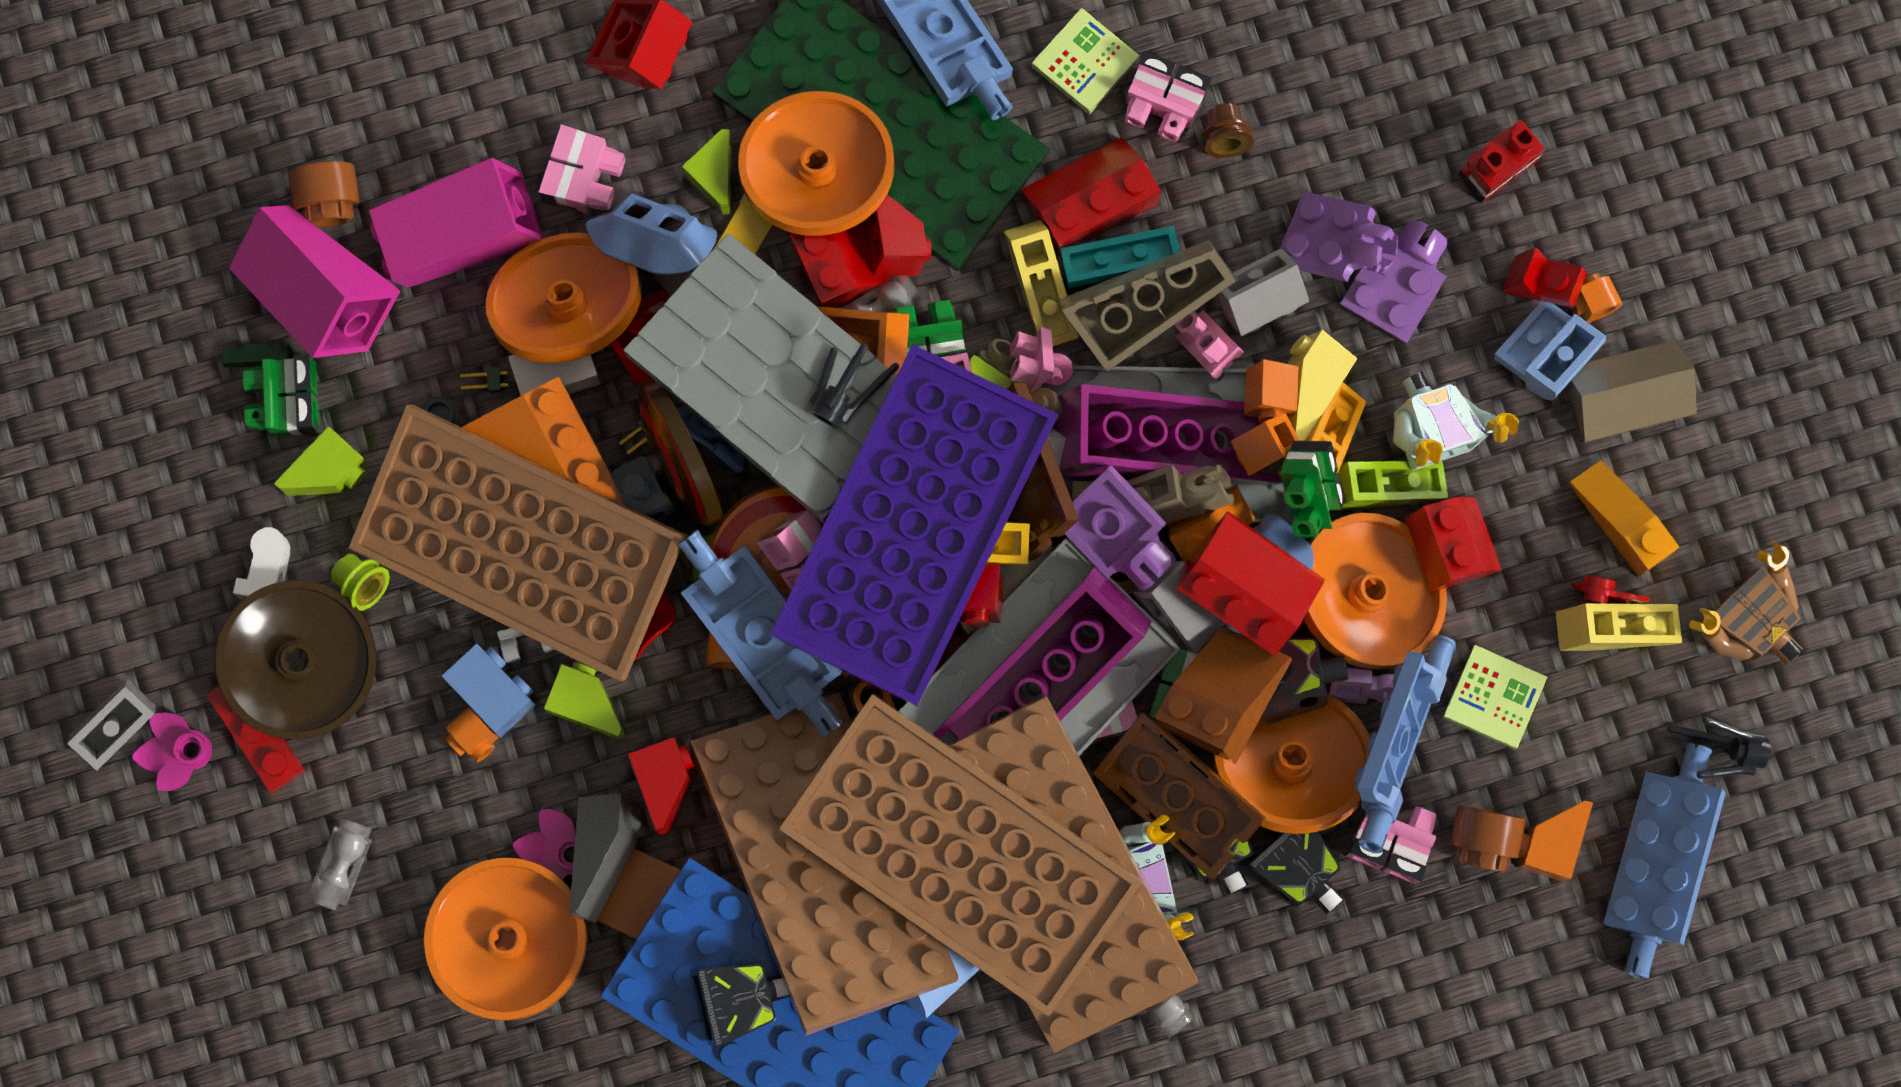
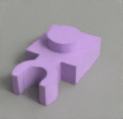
M1347 666L1349 680L1328 683L1327 694L1341 702L1367 704L1368 698H1372L1383 703L1386 698L1390 699L1393 693L1394 674H1383L1376 677L1372 676V670Z

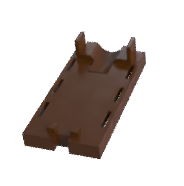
M1013 382L1007 388V390L1033 402L1026 383ZM1048 438L1008 518V523L1030 524L1028 561L1036 560L1052 545L1050 537L1062 536L1079 521Z
M1143 712L1093 772L1100 781L1146 822L1152 823L1155 820L1150 813L1156 818L1161 815H1167L1169 820L1164 824L1167 828L1161 825L1160 829L1164 833L1175 832V835L1168 841L1211 880L1216 879L1236 855L1231 851L1234 843L1237 840L1241 843L1247 842L1266 819L1263 814L1147 712ZM1120 787H1123L1137 801L1135 802L1132 798H1130L1123 790L1120 789ZM1181 839V840H1182L1185 844H1187L1195 853H1197V855H1194V854H1193L1187 847H1185L1179 840Z

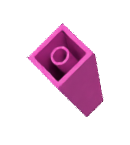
M494 158L487 159L369 210L373 221L370 225V230L374 240L381 246L384 259H382L384 273L392 282L407 288L517 253L526 246L544 239L523 173Z
M289 205L259 208L229 267L237 278L312 358L368 351L400 293L396 286L305 219Z

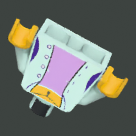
M1423 372L1414 374L1402 382L1410 399L1394 412L1393 442L1397 447L1405 451L1412 471L1432 464H1439L1443 460L1470 452L1489 436L1488 433L1493 432V439L1499 443L1507 440L1508 433L1511 435L1517 434L1519 420L1515 415L1501 413L1496 416L1486 412L1462 396L1456 386L1450 384L1432 390Z
M1161 815L1152 823L1144 822L1123 827L1119 832L1176 939L1184 940L1194 935V932H1187L1181 927V922L1193 920L1191 913L1185 912L1175 917L1172 915L1177 913L1163 844L1175 835V832L1164 833L1160 829V826L1169 820L1168 816Z

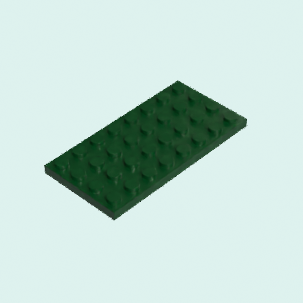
M783 0L712 90L715 98L750 123L773 103L802 92L827 91L851 97L870 108L883 122L893 145L894 175L887 195L923 222L925 237L931 241V253L958 272L1037 170L1050 148L1005 116L1001 117L997 113L999 119L991 120L989 113L975 95L966 97L946 107L909 49L842 0Z

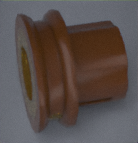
M1222 103L1207 111L1208 127L1202 134L1203 140L1206 142L1204 147L1207 154L1216 158H1230L1245 153L1253 146L1254 139L1253 135H1251V125L1246 120H1242L1239 106L1233 103Z

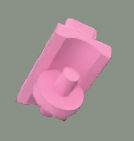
M1204 310L1198 315L1191 312L1175 324V327L1180 331L1176 336L1177 340L1215 379L1222 374L1223 368H1229L1232 365L1233 359L1240 357L1244 353Z
M1040 327L1036 337L1017 332L1009 348V356L1015 359L1010 372L1011 381L1026 383L1031 395L1035 390L1041 388L1044 382L1057 386L1067 382L1072 377V361L1063 354L1053 353L1052 330Z

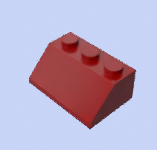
M1121 137L1022 188L1021 193L1036 220H1041L1047 227L1054 252L1058 257L1060 256V248L1083 244L1158 205L1161 190L1143 158Z
M1227 511L1180 569L1177 589L1275 656L1300 626L1323 586L1325 579Z

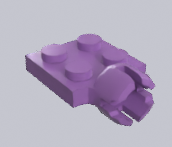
M1303 191L1280 249L1282 248L1298 265L1299 271L1348 282L1350 275L1357 269L1378 273L1387 271L1393 264V261L1383 259L1381 255L1386 253L1396 256L1398 237L1390 227L1373 223L1376 212L1371 206Z
M1413 219L1406 224L1398 237L1396 256L1386 253L1381 255V258L1393 261L1391 267L1387 271L1379 273L1361 269L1340 303L1341 307L1404 344H1407L1447 277L1436 268L1437 262L1447 246V239L1443 234L1434 229L1425 246H1421L1418 242L1428 224Z
M1112 465L1072 502L1079 521L1064 534L1107 579L1113 573L1119 571L1125 573L1139 589L1145 590L1151 587L1158 578H1161L1175 562V556L1160 541L1158 536L1160 529L1166 522Z

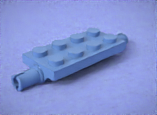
M877 0L946 107L971 95H977L989 113L991 120L999 119L997 113L1003 117L1011 111L1013 106L997 83L1010 78L1013 68L968 0Z
M698 530L677 545L700 573L697 576L698 580L681 592L682 596L775 719L779 720L788 712L797 708L798 711L802 709L820 732L822 738L830 734L831 730L834 731L843 722L837 717L821 694L823 693L822 688L839 676L842 670L770 636L787 601V597L747 544L725 560L717 558Z
M1443 635L1434 636L1426 660L1423 654L1408 651L1403 665H1398L1395 670L1393 693L1390 699L1386 698L1383 702L1381 709L1382 722L1378 733L1373 732L1368 744L1369 758L1366 766L1359 768L1355 780V789L1359 791L1362 809L1365 810L1367 815V821L1359 843L1360 847L1368 852H1382L1391 824L1396 821L1403 802L1400 791L1431 703H1438L1447 680L1446 673L1456 649L1455 641Z
M1686 744L1679 776L1672 778L1646 772L1603 923L1608 927L1631 933L1630 937L1633 938V942L1623 972L1635 977L1639 975L1640 978L1649 979L1657 945L1661 946L1662 942H1671L1684 946L1726 794L1721 788L1705 785L1702 783L1703 778L1700 779L1696 776L1698 771L1706 770L1709 756L1712 753V750L1705 746L1698 745L1696 748L1695 744Z

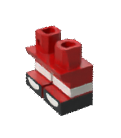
M1520 119L1468 158L1466 161L1467 165L1460 170L1458 175L1483 203L1509 184L1510 181H1513L1538 162L1545 148Z

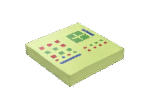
M1081 8L1032 62V68L1090 115L1136 64L1140 55Z
M1474 645L1442 718L1516 750L1547 680V676Z

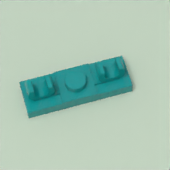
M1174 226L1060 248V256L1068 289L1104 282L1180 252Z

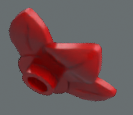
M1584 575L1583 583L1572 582L1571 585L1577 590L1585 591L1584 599L1602 603H1608L1609 601L1615 604H1629L1630 600L1636 602L1650 601V596L1614 591L1615 580Z

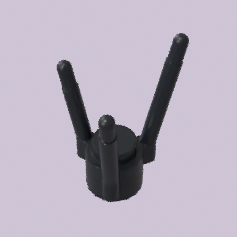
M866 343L860 345L836 387L830 385L826 390L838 353L837 348H831L816 391L809 400L813 404L809 412L820 421L834 428H837L841 421L848 424L853 414L899 369V364L895 362L848 405L850 397L843 391L868 349V345Z
M1704 716L1702 722L1737 737L1730 738L1685 727L1668 726L1670 733L1730 746V758L1736 761L1738 765L1698 771L1696 776L1700 779L1737 774L1754 776L1756 768H1765L1770 759L1771 745L1769 739L1764 734L1749 732L1709 716Z

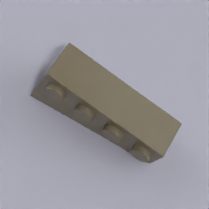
M1208 240L1059 299L1062 312L1107 372L1236 281L1228 266Z

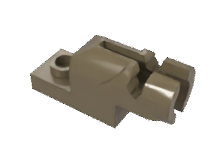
M1171 464L1127 480L1132 488L1166 522L1164 526L1186 518L1206 514L1205 509L1217 510L1234 503V496L1231 493L1228 494L1224 489L1232 486L1228 473L1221 465L1213 467L1204 466L1181 474Z

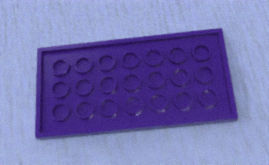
M912 344L770 636L917 707L1059 414Z

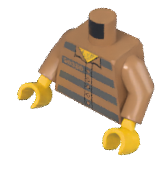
M1773 541L1774 553L1772 556L1762 549L1758 551V559L1768 565L1767 570L1762 566L1753 572L1714 611L1700 608L1699 611L1704 615L1702 623L1691 620L1690 628L1702 632L1705 640L1717 654L1739 660L1751 659L1755 661L1770 649L1787 665L1802 651L1803 648L1787 633L1800 620V616L1797 613L1799 605L1793 581L1786 564L1789 559V552L1786 547Z

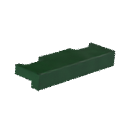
M270 343L243 344L240 349H227L226 346H223L222 364L224 368L262 366V359H290L289 343H286L284 347H271Z

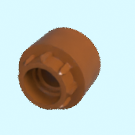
M321 162L299 166L288 172L292 208L318 228L334 227L351 222V219L354 217L353 209L360 205L354 164L348 162Z
M1458 804L1450 844L1457 846L1455 855L1457 862L1505 872L1509 869L1511 858L1519 857L1526 818Z

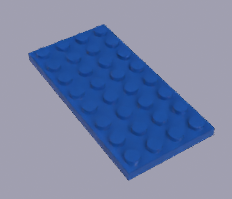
M689 857L600 994L608 1002L743 1087H925L959 1033L958 1029L933 1013L925 1019L908 1004L901 1001L805 1036L789 997L772 1002L776 1015L775 1021L722 1046H709L690 969L762 963L766 978L780 975V972L749 895Z

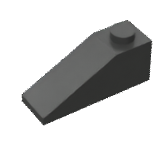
M621 793L578 797L569 914L578 919H583L588 924H596L637 844L638 829L642 823L640 804Z

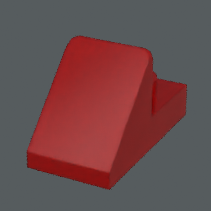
M1531 248L1515 256L1502 291L1508 295L1574 308L1587 272L1582 266L1547 260L1538 248Z

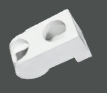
M265 527L253 535L250 544L253 558L248 579L236 578L233 593L239 599L243 600L262 587L285 580L291 547L288 540L277 529Z

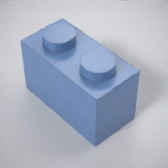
M475 644L442 677L501 738L535 706L528 698L533 693V690L518 675L511 680L505 674L502 668L507 663L491 646L484 651L478 644Z

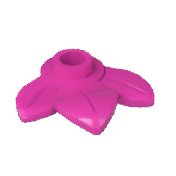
M166 712L156 713L149 719L151 729L156 737L139 747L132 755V758L144 769L158 772L156 784L159 791H173L183 787L188 782L193 770L200 769L209 762L212 755V744L205 734L191 730L183 717ZM197 744L199 746V753L195 757L189 758L186 752L188 746Z
M541 809L539 813L541 832H534L521 837L513 843V848L521 859L539 864L564 880L567 875H572L573 863L566 861L565 854L569 849L575 847V827L572 820L565 814L552 809Z

